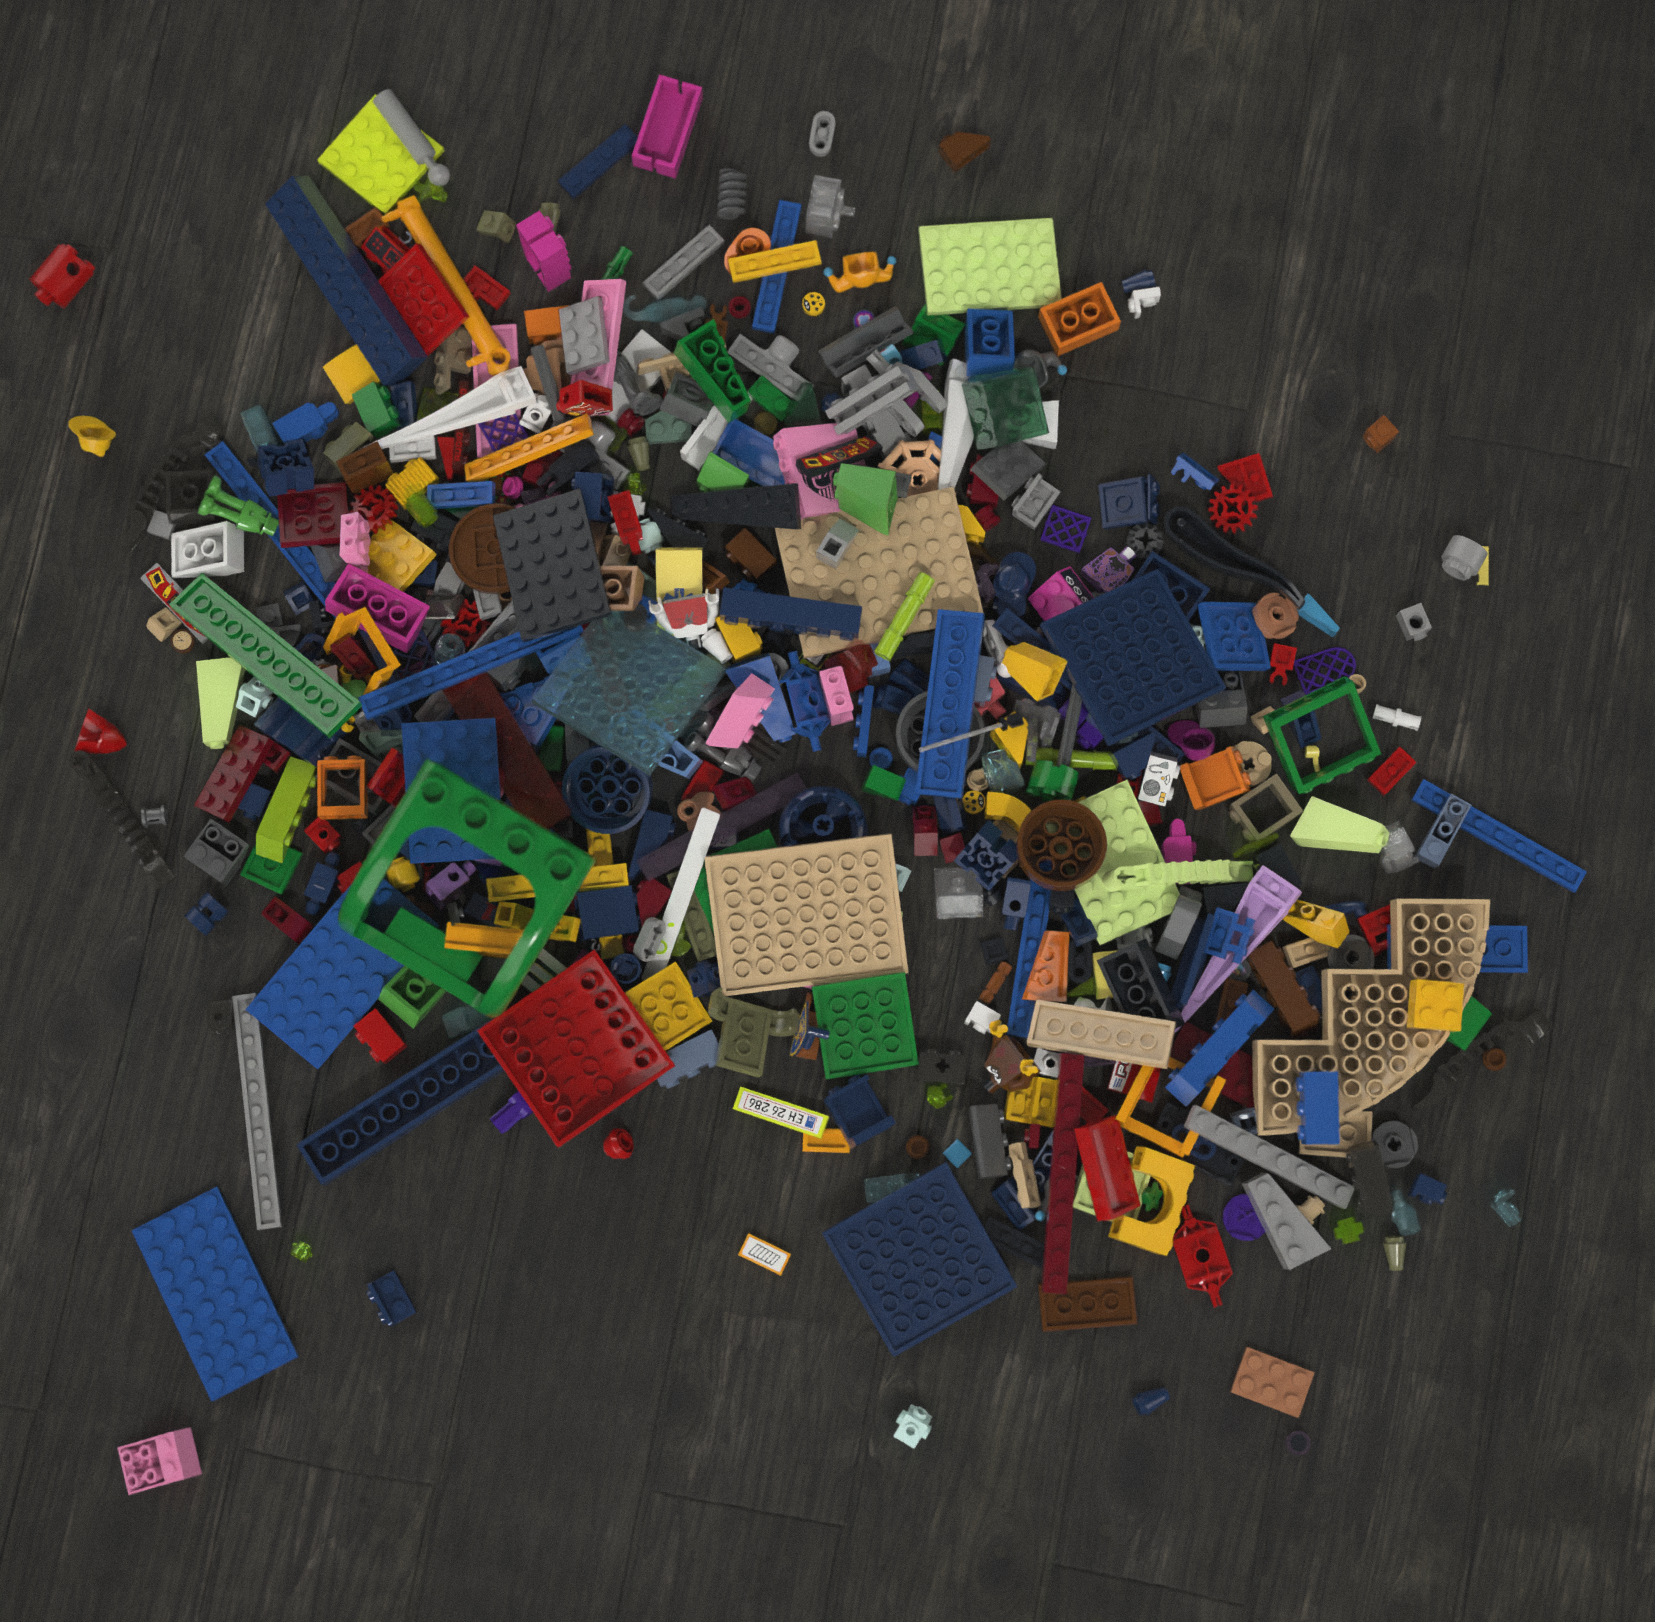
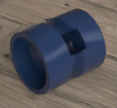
M208 892L198 900L199 905L197 907L192 906L184 915L205 936L213 930L215 921H221L229 913ZM206 907L213 912L210 918L203 912Z
M627 953L620 954L611 963V974L620 986L632 987L640 981L642 967L638 959L633 955Z

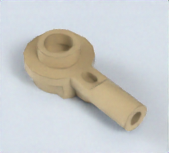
M1001 756L986 769L972 770L967 777L969 788L979 792L985 790L989 786L990 776L1008 763L1006 758Z

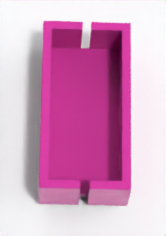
M659 75L632 154L633 166L652 172L656 168L659 174L672 178L677 177L703 99L702 87L682 82V94H680L679 80Z
M539 210L516 224L524 256L535 272L541 269V272L537 275L549 292L571 278L569 270L572 268L569 264L570 260L565 248L566 243L560 234L556 235L550 218L548 216L544 217Z

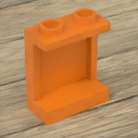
M1229 746L1226 750L1213 754L1204 760L1180 765V771L1195 810H1202L1251 791L1249 787L1251 779L1248 772H1244L1242 769L1243 757L1239 749L1235 750V747Z

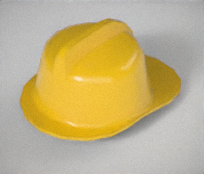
M76 416L68 422L69 428L78 436L80 447L99 457L105 455V451L110 447L111 439L116 436L115 431L99 419L91 416Z

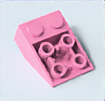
M191 1427L118 1447L129 1495L202 1474Z

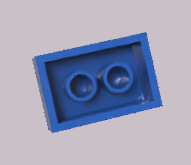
M967 309L965 323L966 376L1012 379L1015 360L1013 311Z

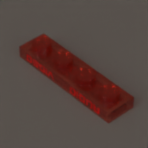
M460 381L458 399L474 390L471 389L469 381ZM468 426L455 429L452 461L454 475H464V465L469 463V456L465 455L466 446H470L471 434L467 433Z

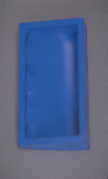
M736 419L728 423L712 453L748 474L750 480L761 486L785 484L783 472L779 467L777 450L774 448V440Z

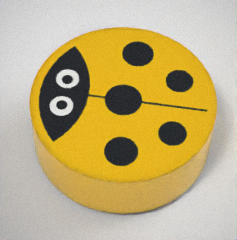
M816 292L808 293L802 302L804 312L810 316L820 315L825 308L823 296Z
M972 790L964 795L965 811L969 814H978L984 809L985 797L981 792Z

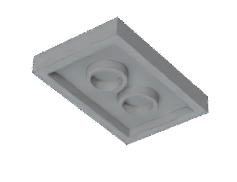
M596 296L559 309L566 373L574 375L609 363L602 299Z

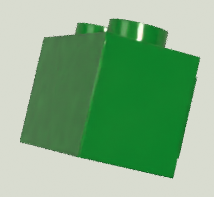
M373 381L352 394L366 429L379 439L401 425L398 420L399 412L391 404L389 399L391 394L386 386Z

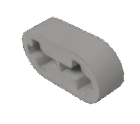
M650 917L645 921L633 949V954L636 958L644 962L651 961L654 958L666 930V925L662 920Z

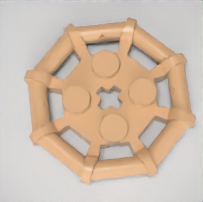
M931 439L928 441L900 440L883 462L878 464V468L912 475L907 497L936 491L938 489L940 466L937 467L929 458L932 454L940 462L941 450L934 444V440ZM909 450H924L923 457H911ZM902 454L905 460L898 468L891 466ZM914 475L922 476V478L920 479V481L922 482L921 485L913 484Z

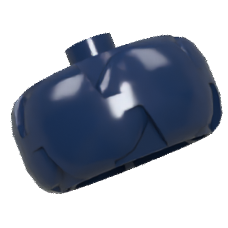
M815 786L805 789L795 795L782 812L779 823L781 846L799 845L797 839H802L812 834L820 841L836 840L832 837L834 824L842 820L846 815L851 824L850 838L865 837L868 831L866 816L856 799L839 788ZM818 803L827 805L825 815L817 816L813 821V825L799 819L801 813L808 807ZM819 825H828L827 831L824 832L823 829L818 830Z

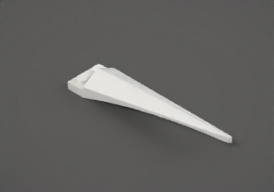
M956 359L950 361L945 380L944 399L947 402V407L944 409L937 490L950 487L955 488L987 405L993 378L966 376V363Z
M519 366L497 374L449 405L377 441L381 449L512 415L516 413L515 410L536 404V397L522 367Z

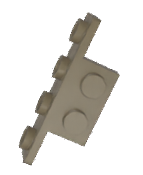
M460 326L437 347L434 359L436 364V375L434 378L436 394H442L450 389L451 371L464 374L471 372V367H467L466 361L471 359L472 338L465 327Z

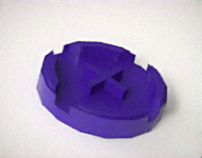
M1247 1194L1235 1196L1226 1203L1223 1210V1224L1226 1231L1232 1237L1240 1241H1252L1265 1233V1229Z

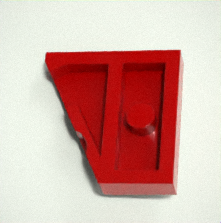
M1260 453L1217 466L1218 471L1231 484H1234L1235 489H1238L1240 485H1243V492L1250 489L1251 495L1249 497L1255 496L1257 499L1254 503L1273 497Z

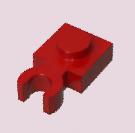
M1274 643L1270 666L1276 667V669L1270 675V683L1274 682L1276 675H1280L1283 678L1282 685H1286L1288 678L1285 670H1293L1297 648Z

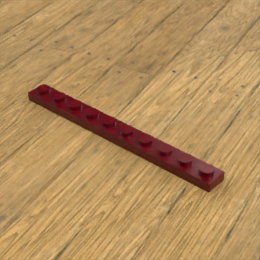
M1059 1053L1041 1292L1067 1294L1078 1148L1074 1129L1079 1127L1084 1055Z

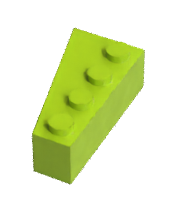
M290 756L256 833V855L283 863L288 847L293 840L296 827L301 822L303 809L308 806L310 801L311 788H315L317 785V779L315 778L317 767Z

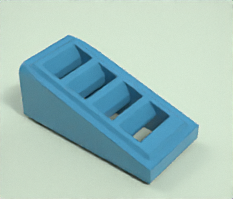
M1307 593L1304 598V606L1302 609H1297L1298 615L1331 637H1334L1340 628L1313 597Z

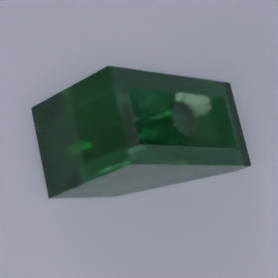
M801 383L786 409L787 417L784 418L786 428L822 425L811 383Z

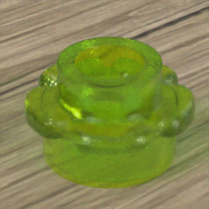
M302 1241L298 1244H292L293 1248L290 1253L295 1258L307 1262L309 1257L313 1256L312 1248Z

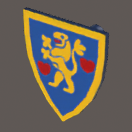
M806 1001L800 1015L798 1033L794 1035L790 1056H796L802 1047L807 1050L810 1049L815 1037L826 1040L829 1038V1030L809 1026L808 1001Z

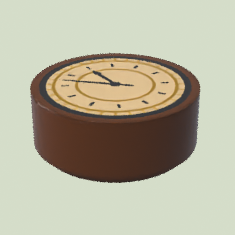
M181 629L173 633L171 645L179 653H188L195 646V638L189 631Z

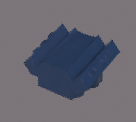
M279 697L254 724L277 744L317 767V760H324V757L329 755L339 738L342 739L347 734L340 728L329 739Z

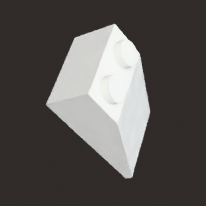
M225 521L171 534L173 578L198 577L201 573L206 577L244 572V531L236 529L235 524Z

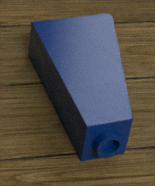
M766 653L726 666V673L737 689L751 674H754L775 688L771 695V698H773L771 705L767 710L763 709L761 713L764 715L761 724L773 741L779 740L781 743L792 739V735L796 733L791 731L794 727L770 654Z

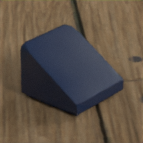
M303 581L283 592L296 615L310 608L309 602L314 601Z

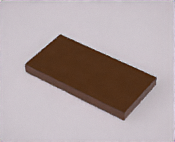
M1133 1276L1067 1282V1294L1041 1292L1042 1284H1038L1042 1332L1137 1324Z

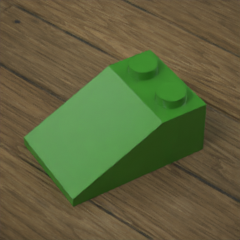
M404 966L383 987L378 1000L414 1029L447 991Z

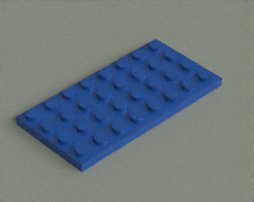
M385 879L382 880L369 906V914L364 921L385 933L399 909L404 906L437 927L440 926ZM350 886L245 1009L316 1069L322 1066L354 1028V1025L360 1021L380 997L379 995L383 987L404 967L403 964L340 928L338 912Z
M215 1187L132 1230L211 1401L214 1402L299 1357L219 1187Z

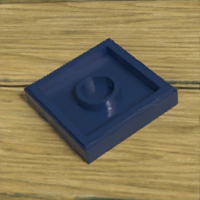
M1143 477L1098 484L1102 527L1104 530L1149 522L1145 480Z

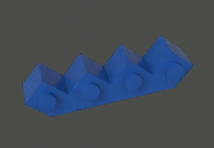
M1254 990L1248 996L1243 993L1234 1003L1237 1008L1225 1021L1221 1018L1212 1027L1215 1032L1203 1045L1199 1042L1190 1052L1193 1056L1181 1070L1176 1067L1168 1076L1171 1081L1165 1088L1185 1106L1201 1092L1205 1085L1220 1071L1232 1055L1238 1051L1250 1035L1274 1010Z

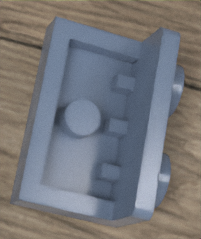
M980 655L974 702L980 703L979 706L984 707L985 701L990 702L993 688L989 687L990 679H995L997 666L993 665L995 658Z

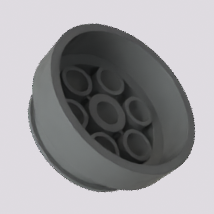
M928 691L917 695L908 702L899 716L896 727L898 751L904 762L916 772H918L920 754L915 753L913 747L916 744H921L923 731H916L913 728V724L918 721L924 723ZM975 705L971 732L984 728L982 717ZM984 733L970 737L966 770L975 763L981 752Z

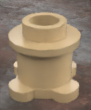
M1308 1195V1199L1302 1205H1296L1311 1225L1314 1224L1313 1220L1320 1213H1325L1322 1209L1325 1205L1316 1195L1314 1197Z

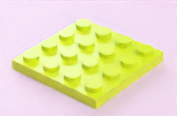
M375 94L317 160L325 169L373 207H376L382 214L386 215L396 207L397 202L403 199L428 168L425 164L418 165L373 104V100L377 96ZM421 130L436 152L433 157L436 161L444 152V148Z

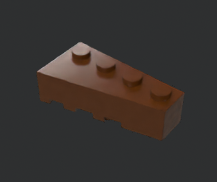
M1270 941L1254 949L1247 956V962L1262 989L1267 988L1265 994L1269 1004L1273 1008L1277 1007L1280 1025L1282 1028L1287 1027L1291 1034L1288 1040H1306L1317 1034L1319 1012L1314 1005L1310 1006L1306 999L1308 994L1303 985L1299 986L1295 980L1297 977L1293 968L1290 965L1287 966L1284 962L1285 956L1279 946L1275 947L1274 943Z

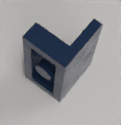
M933 796L942 834L947 835L970 828L963 799Z

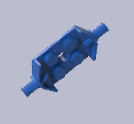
M797 651L787 653L791 667L780 679L779 684L786 682L797 727L792 728L791 731L804 737L808 736L812 752L822 750L818 736L822 735V731L830 723V718L818 671L804 666V663L800 664ZM809 695L812 698V705L809 702Z

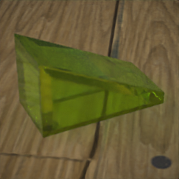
M1095 976L1068 992L1067 997L1096 995Z

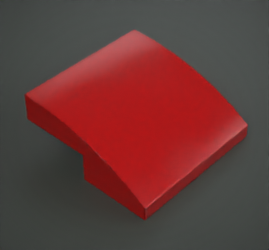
M391 748L366 787L395 808H397L406 793L404 758L402 753Z

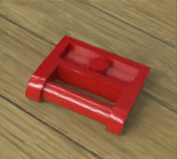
M1390 904L1356 919L1369 947L1374 952V957L1381 955L1382 951L1387 950V939L1377 943L1375 937L1387 932V925L1391 924Z

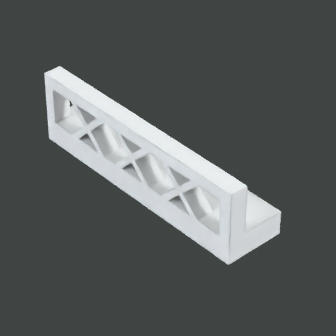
M715 405L710 410L707 419L701 422L680 451L681 459L699 471L702 469L708 454L713 452L728 424Z

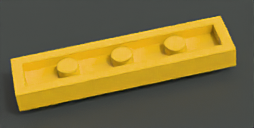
M815 240L730 258L728 263L733 283L821 265V258L817 241Z

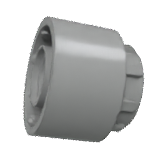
M1454 535L1441 556L1443 560L1442 567L1449 575L1460 580H1467L1471 576L1477 575L1488 553L1475 541L1463 536Z

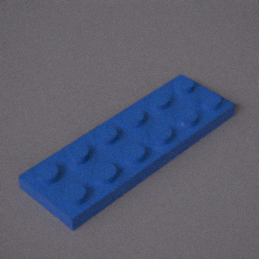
M1388 924V925H1387V969H1390V970H1391V924ZM1489 925L1485 941V952L1483 953L1479 973H1528L1527 926Z

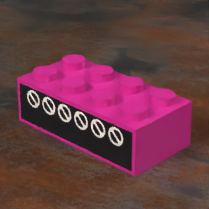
M1069 566L1057 571L1027 599L1042 619L1046 621L1094 599V597Z

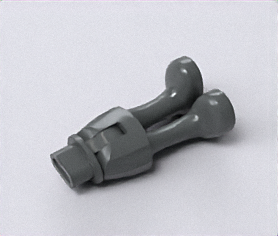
M617 351L613 381L622 385L634 413L644 416L654 412L661 406L663 399L660 395L652 394L649 390L640 391L634 378L636 375L635 371L626 359L621 358L622 354Z
M710 713L704 714L693 728L695 731L687 737L684 747L691 752L701 750L716 759L719 768L739 775L741 778L746 776L753 781L762 766L755 761L756 758L749 753L743 744L739 748L722 747L724 752L707 745L700 734L706 737L710 736L714 728L712 726L714 717Z

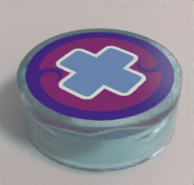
M868 310L858 311L853 317L854 329L874 319V314Z

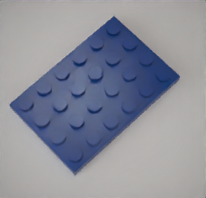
M496 718L401 723L406 791L425 760L430 759L437 761L501 800ZM441 827L422 828L409 837L410 864L496 859L451 831Z

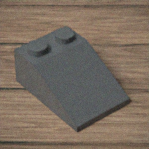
M517 626L510 635L519 632V627ZM528 655L487 671L485 675L505 693L509 690L513 691L521 683L520 678L522 677Z

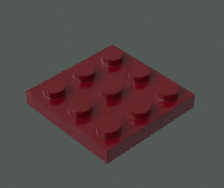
M346 482L314 485V489L296 492L295 489H288L287 494L277 495L281 548L340 543L341 515L348 514Z

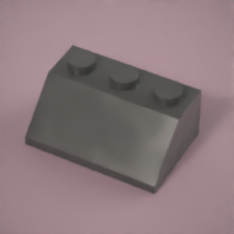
M998 1104L970 1106L968 1110L978 1180L1007 1176V1170H1011L1010 1157L1005 1156L1004 1147L1008 1146L1006 1132L1002 1133L1000 1123H1004L1003 1109H998Z

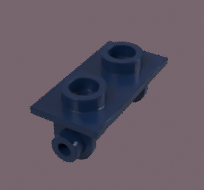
M1149 474L1148 480L1146 477H1143L1145 480L1148 519L1157 524V517L1160 516V507L1157 503L1160 486L1159 482Z

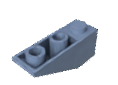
M1450 794L1414 858L1433 869L1438 867L1466 817L1471 804Z

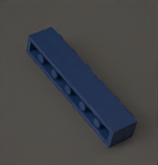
M730 588L723 589L720 620H723L728 625L746 623L751 628L768 626L771 630L780 632L784 631V629H790L794 633L801 635L812 632L823 638H829L830 635L840 636L839 639L845 641H853V638L858 639L862 615V606Z

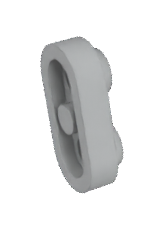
M821 111L813 118L809 148L814 155L819 157L827 155L832 147L835 118L830 112ZM827 123L828 126L823 128L820 124ZM821 143L824 147L821 149L817 148V144Z

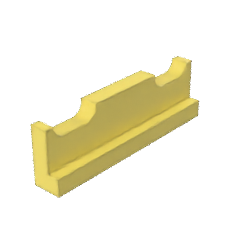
M1482 546L1488 555L1477 573L1479 574L1477 585H1489V546Z

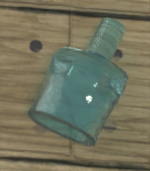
M1401 1190L1392 1192L1396 1204L1392 1208L1391 1219L1397 1225L1400 1234L1412 1235L1419 1232L1421 1227L1414 1207L1405 1203Z

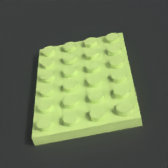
M1052 218L919 227L927 315L967 313L968 308L988 310L1042 308L1061 300Z
M1128 780L1077 802L1089 808L1099 818L1107 837L1106 856L1099 872L1087 884L1075 889L1087 918L1091 920L1097 931L1099 945H1104L1170 915L1180 895L1176 884L1167 885L1165 883L1160 886L1153 884L1148 887L1115 892L1108 891L1103 885L1104 874L1118 867L1147 863H1165ZM1054 824L1046 825L1048 832L1055 833L1058 831ZM1077 828L1068 830L1069 834L1073 837L1081 835ZM1055 846L1058 854L1066 853V849L1063 846ZM1085 849L1077 851L1079 857H1089V853ZM1065 867L1068 876L1075 874L1073 868Z

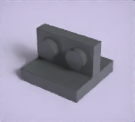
M676 371L659 409L698 427L704 419H707L713 403L694 379Z

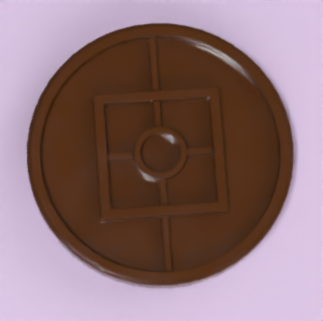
M500 503L479 506L464 515L451 534L449 542L451 565L461 581L475 591L485 594H502L510 591L493 515L516 509L513 506Z

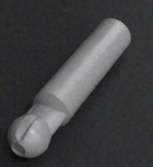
M390 89L379 93L374 98L373 104L418 165L425 164L429 169L428 178L431 183L436 186L447 184L450 179L448 168L435 162L433 159L436 153L434 148Z

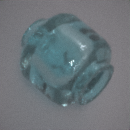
M452 633L440 636L433 652L435 660L438 664L463 655L465 643L461 637Z

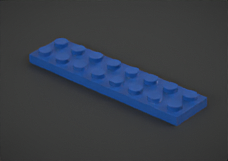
M938 609L921 747L971 732L985 619L984 613ZM970 737L920 753L916 794L963 799Z

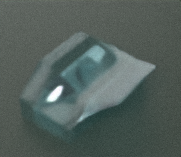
M1005 749L982 755L983 769L991 792L1009 795L1018 792L1019 788L1025 785L1018 764L1007 757Z

